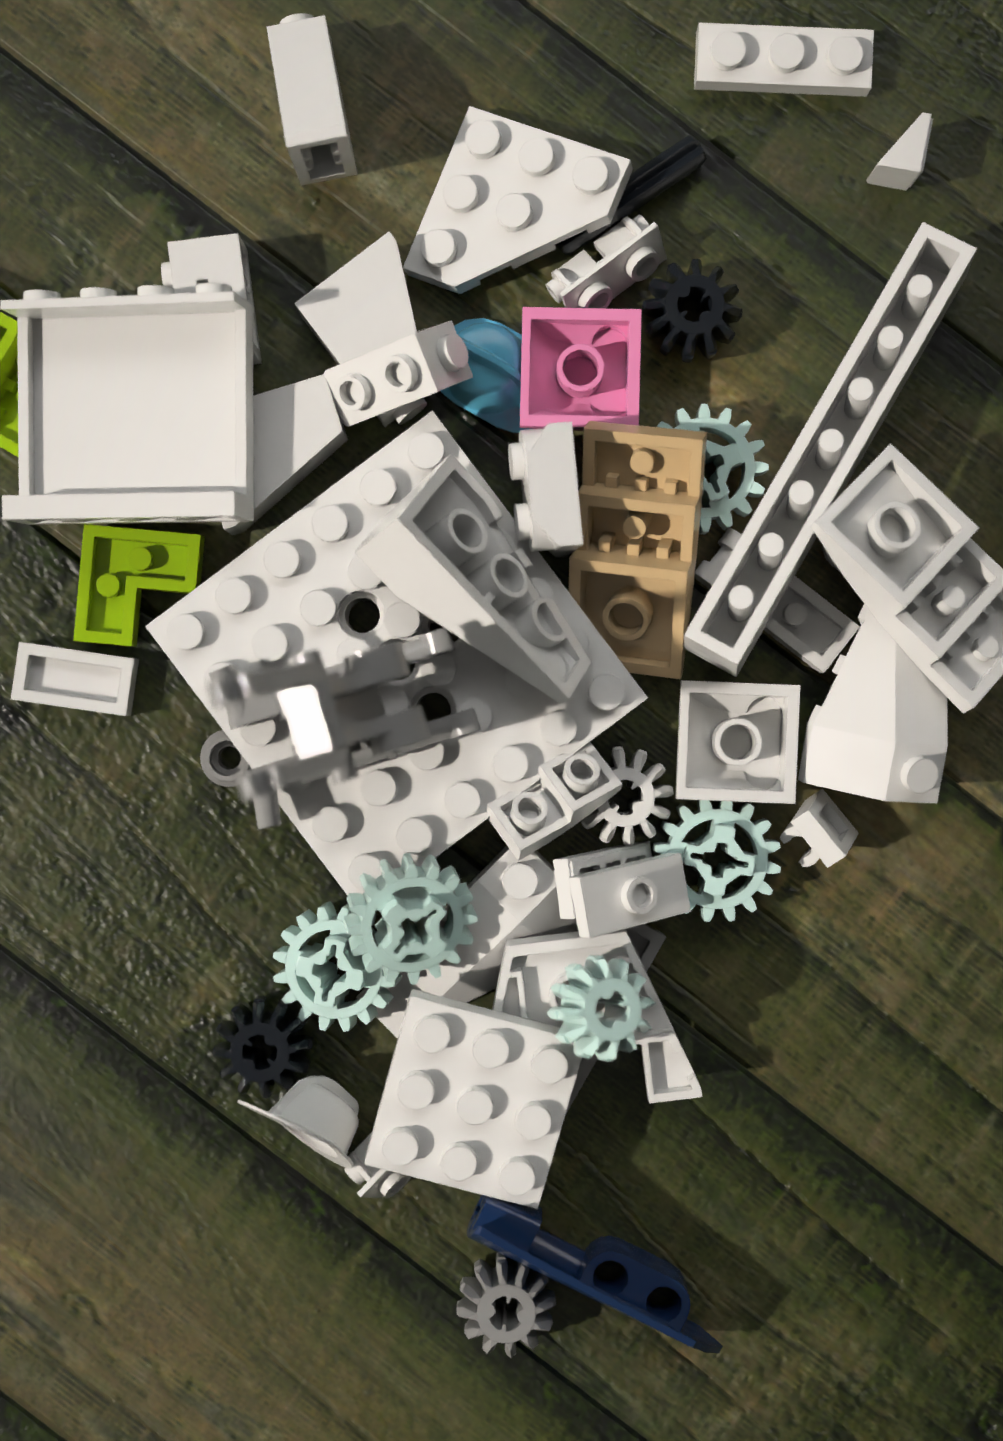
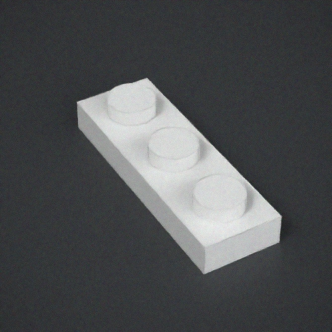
M699 23L696 31L694 90L867 97L872 87L874 30Z

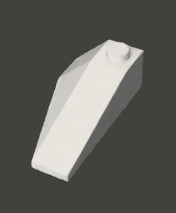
M450 454L377 524L354 553L398 598L557 702L563 703L571 697L590 666L591 661L555 601L547 597L541 598L525 571L532 566L531 561L523 548L513 551L496 523L503 515L493 498L459 461Z

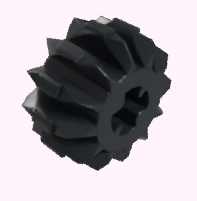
M698 258L691 261L687 276L676 263L668 265L666 270L668 282L660 278H653L648 289L655 298L643 301L641 307L642 314L656 318L646 326V336L653 338L665 334L666 338L661 345L660 352L663 355H668L675 344L681 345V358L683 362L687 363L692 361L696 345L707 359H710L718 351L716 341L730 344L735 336V332L729 323L738 322L743 312L738 306L728 304L739 292L737 285L728 284L721 288L717 285L724 273L721 266H716L712 269L709 278L701 275L702 263ZM686 301L698 303L697 312L702 309L704 310L697 322L685 319L686 310L682 313L679 312Z
M265 996L256 997L253 1003V1013L247 1006L238 1003L231 1010L235 1022L223 1020L216 1029L219 1035L227 1041L215 1045L213 1056L220 1059H231L220 1071L221 1078L229 1079L238 1072L243 1077L238 1085V1092L240 1094H246L253 1085V1082H258L262 1098L271 1097L275 1082L284 1090L289 1091L296 1083L293 1072L306 1073L311 1064L307 1057L300 1052L312 1049L314 1038L309 1035L295 1034L302 1029L307 1019L302 1022L298 1018L299 1015L290 1021L285 1019L284 1015L289 1009V1004L283 1003L282 1000L275 1007L273 1013L269 1012L268 1001ZM259 1035H264L266 1045H276L269 1058L263 1057L261 1048H252V1044Z

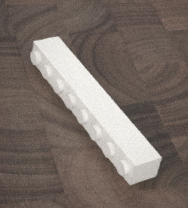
M922 222L684 634V649L737 677L817 538L811 525L843 493L966 279L977 248Z

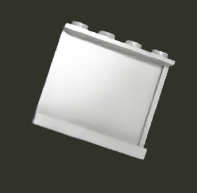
M222 283L197 284L195 286L196 293L175 294L174 289L171 287L145 285L137 288V295L117 296V291L113 289L89 287L81 289L80 297L61 298L60 293L50 290H27L23 292L22 300H0V310L17 317L19 495H2V520L28 525L254 521L253 304L235 293L232 286Z

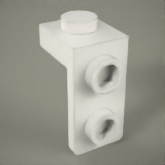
M451 320L413 333L332 367L324 372V377L328 381L343 424L351 426L473 378V374L468 364L466 345L461 337L457 335Z

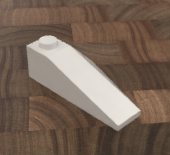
M864 604L858 616L861 626L846 656L839 655L832 670L837 676L822 707L816 704L807 722L798 780L803 783L882 801L937 803L948 747V698L915 665Z
M506 846L467 885L473 896V900L469 904H472L478 916V922L466 925L474 939L472 945L457 944L455 947L461 959L457 965L444 959L439 963L441 968L440 977H433L429 970L425 969L420 971L418 983L411 985L407 973L400 972L402 975L401 981L395 987L386 988L394 998L384 1009L376 1007L378 1013L376 1018L396 1038L399 1036L411 989L468 1003L496 989L506 940L578 931L576 919H560L554 867L537 850L518 861L508 846ZM448 905L445 907L447 914L440 920L442 928H444L447 921ZM364 988L356 998L363 997L369 988Z

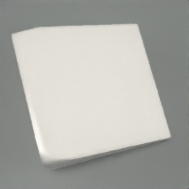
M923 112L878 162L867 178V183L905 191L914 184L924 170L933 122L932 114Z

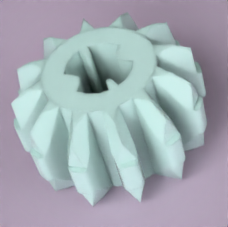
M601 955L588 956L584 967L580 964H570L564 967L569 985L555 983L550 987L555 996L562 998L561 1006L553 1007L547 1012L550 1019L564 1020L555 1037L561 1043L570 1044L574 1042L573 1052L578 1057L589 1059L596 1054L599 1060L613 1061L617 1057L618 1049L629 1053L638 1049L633 1031L646 1033L652 1029L649 1023L641 1018V1011L649 1009L655 1002L650 997L638 995L647 979L638 973L628 974L629 963L623 959L612 958L607 963ZM597 1002L605 1004L604 1014L596 1012Z

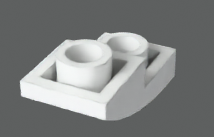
M591 742L573 755L561 753L539 765L538 772L541 779L524 792L510 791L487 804L486 810L490 816L488 820L518 861L575 826L621 790V781Z

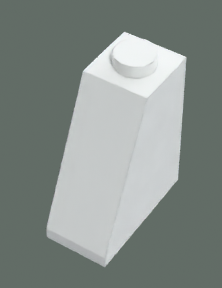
M298 13L283 18L280 24L267 26L286 147L301 186L358 175L325 15L313 17L310 14Z
M387 232L294 303L303 320L337 365L417 332L397 241L390 232ZM423 397L377 415L384 427L395 419L399 425H402L420 413L426 407L427 402Z
M324 374L253 396L254 521L221 522L223 529L231 535L245 532L348 440L342 419Z

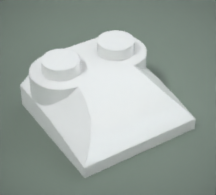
M572 422L548 423L542 429L520 430L519 443H509L508 446L510 476L512 480H521L523 503L514 505L516 538L518 541L528 540L530 552L548 550L555 557H567L583 545Z
M680 680L675 798L795 804L800 685Z

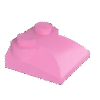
M523 307L520 428L542 429L548 423L572 422L573 431H584V427L589 421L639 425L642 309Z

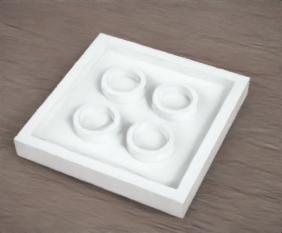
M411 989L365 1155L364 1165L538 1209L582 1059L573 1052L574 1042L570 1044L561 1043L555 1037L560 1027Z

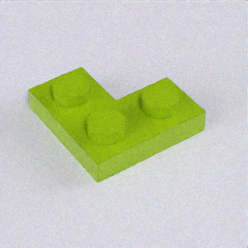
M84 524L73 641L137 647L142 589L189 594L201 585L205 537L199 534Z

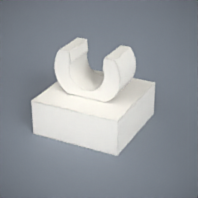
M822 788L803 802L781 834L780 840L783 843H787L793 837H803L811 848L805 851L799 860L802 867L812 866L821 859L828 868L847 855L859 833Z

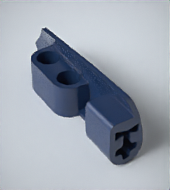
M485 1195L480 1196L468 1224V1238L694 1349L705 1353H720L723 1345L700 1325L687 1319L690 1310V1299L685 1278L681 1271L672 1263L621 1238L610 1235L593 1240L583 1250L540 1229L542 1207L538 1206V1209ZM610 1260L619 1262L625 1267L621 1276L613 1280L601 1279L594 1272L599 1264ZM658 1287H669L677 1292L674 1300L667 1305L659 1306L647 1300L649 1294Z

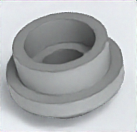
M220 730L213 733L203 744L200 754L201 766L205 775L212 782L225 787L238 786L236 777L244 775L245 771L252 768L242 755L241 761L236 768L230 769L224 766L221 761L223 750L229 746L236 747L226 733Z

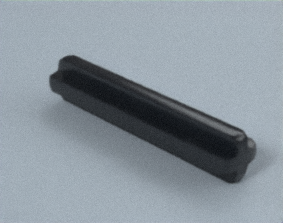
M688 135L631 173L611 223L591 233L585 230L557 243V247L563 254L571 255L620 222L623 218L629 216L700 168L707 158L698 140L694 136Z

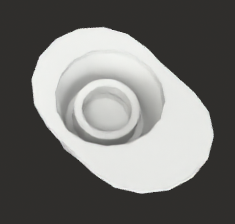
M309 1076L301 1079L269 1111L262 1110L242 1100L237 1101V1103L281 1124L300 1141L332 1162L349 1169L354 1166L352 1160L346 1154L358 1128L359 1119L357 1115L359 1105L357 1100L336 1081L326 1076Z

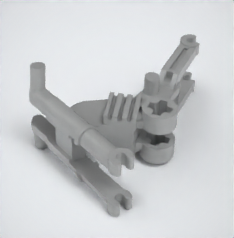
M441 628L403 644L401 641H395L349 655L343 658V663L328 668L324 666L319 649H314L295 655L294 660L296 664L254 673H251L249 670L237 675L232 665H228L209 673L212 681L206 685L213 707L225 706L230 730L281 715L283 720L289 721L296 744L291 746L294 756L245 771L244 775L236 777L243 801L253 798L258 830L282 825L277 790L286 788L288 784L298 781L306 784L331 776L333 783L337 784L359 777L356 767L385 758L392 759L397 757L398 754L481 730L474 708L430 722H426L421 705L386 715L378 686L410 675L409 665L456 650L449 630Z

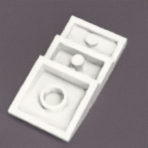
M890 443L811 525V528L844 578L881 626L915 665L964 714L973 709L1003 675V569L971 539V536L979 527Z

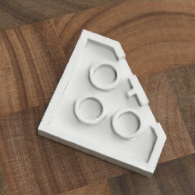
M469 106L403 269L408 276L462 294L481 285V279L508 266H512L515 269L556 249L555 244L585 230L588 233L596 231L610 224L633 170L631 160Z

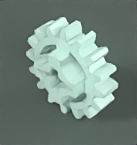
M708 404L700 405L695 419H691L683 408L677 410L675 413V428H672L663 421L657 425L660 428L708 432L718 435L730 443L724 447L707 440L705 464L713 462L716 466V471L709 477L710 483L704 477L703 508H701L699 534L709 532L711 520L716 519L718 525L723 530L730 528L733 525L730 513L732 510L745 518L752 511L745 497L759 498L765 491L763 486L754 481V477L763 475L769 470V464L755 461L754 455L765 446L763 440L748 442L744 437L752 424L748 420L739 424L736 428L729 424L732 409L727 407L717 419L710 418ZM741 466L739 486L735 494L729 499V490L726 485L727 478L731 471Z
M697 800L698 810L693 813L687 807L680 804L676 809L681 821L677 825L663 821L660 825L670 835L668 842L653 843L652 849L661 855L681 853L683 864L692 866L699 875L697 883L699 887L698 892L687 885L690 909L692 910L696 904L699 905L701 918L706 922L711 921L715 909H721L725 919L729 922L735 921V906L742 904L753 913L757 908L752 895L756 891L766 895H771L773 892L772 888L763 881L766 873L776 874L781 871L779 865L768 860L769 853H773L781 848L780 842L770 839L764 840L762 836L772 824L765 818L752 823L750 818L753 815L754 806L747 802L741 805L736 812L732 811V801H719L717 807H712L709 800ZM710 820L707 831L694 841L683 840L693 827ZM735 823L750 838L754 853L741 850L734 840L736 832L734 828ZM717 843H720L722 851L740 862L728 861L727 864L719 863L716 867V872H712V867L696 855L691 854L714 852ZM740 875L748 876L738 889L725 894L728 883Z
M404 853L401 867L395 869L386 859L379 861L382 875L375 879L371 875L363 873L359 878L365 891L364 894L349 893L347 896L350 910L354 913L343 916L347 934L352 935L348 941L353 955H363L362 960L365 970L369 973L382 966L386 982L393 983L400 972H406L411 985L417 984L420 971L428 969L433 977H440L441 968L439 963L446 959L457 965L461 961L455 948L457 944L472 945L474 941L466 925L478 922V916L472 904H469L473 900V896L466 882L459 883L460 878L455 868L451 865L440 872L436 858L432 855L427 856L422 866H415L410 853ZM448 903V917L444 928H442L440 920L447 914L444 906ZM376 910L381 912L382 918L375 924L377 932L373 935L372 921Z
M326 902L318 907L317 916L308 909L296 917L298 926L291 925L281 933V937L289 945L282 946L273 953L275 960L285 964V968L273 976L274 982L288 983L290 991L282 998L283 1003L289 1004L298 1000L302 1005L298 1018L303 1022L313 1013L319 1015V1029L326 1031L334 1023L335 1019H338L343 1032L350 1031L357 1024V1016L365 1024L370 1023L378 1015L376 1007L384 1009L394 998L386 988L395 987L401 981L402 976L399 973L393 983L386 982L382 966L369 973L365 970L362 960L363 955H353L348 941L352 935L347 934L343 916L354 913L350 910L348 903L341 908L339 914L336 913L332 902ZM376 913L374 914V917H373L372 926H373V924L375 923V920H376V916H377ZM372 928V933L374 935L376 931ZM330 930V935L325 938L324 944L315 943L312 946L307 945L314 934ZM334 955L335 958H338L337 964L329 962V959ZM338 968L340 970L346 971V973L342 975L340 978V975L337 974ZM363 987L369 988L363 997L354 1001L344 1002L345 996L349 994L350 989L360 991Z

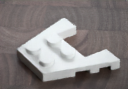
M626 929L593 938L579 937L578 931L506 940L492 1010L561 1027L564 1020L550 1019L547 1012L553 1007L561 1006L562 998L555 996L550 987L555 983L569 985L564 967L570 964H580L584 967L586 958L591 955H601L607 963L612 958L623 959L629 963L628 974L638 973L647 979L638 995L650 997L655 1002L649 1009L641 1011V1018L646 1020L652 1029L646 1033L633 1031L636 1045L641 1044L649 1103L702 1097L698 1078ZM597 1002L596 1012L604 1014L605 1004Z

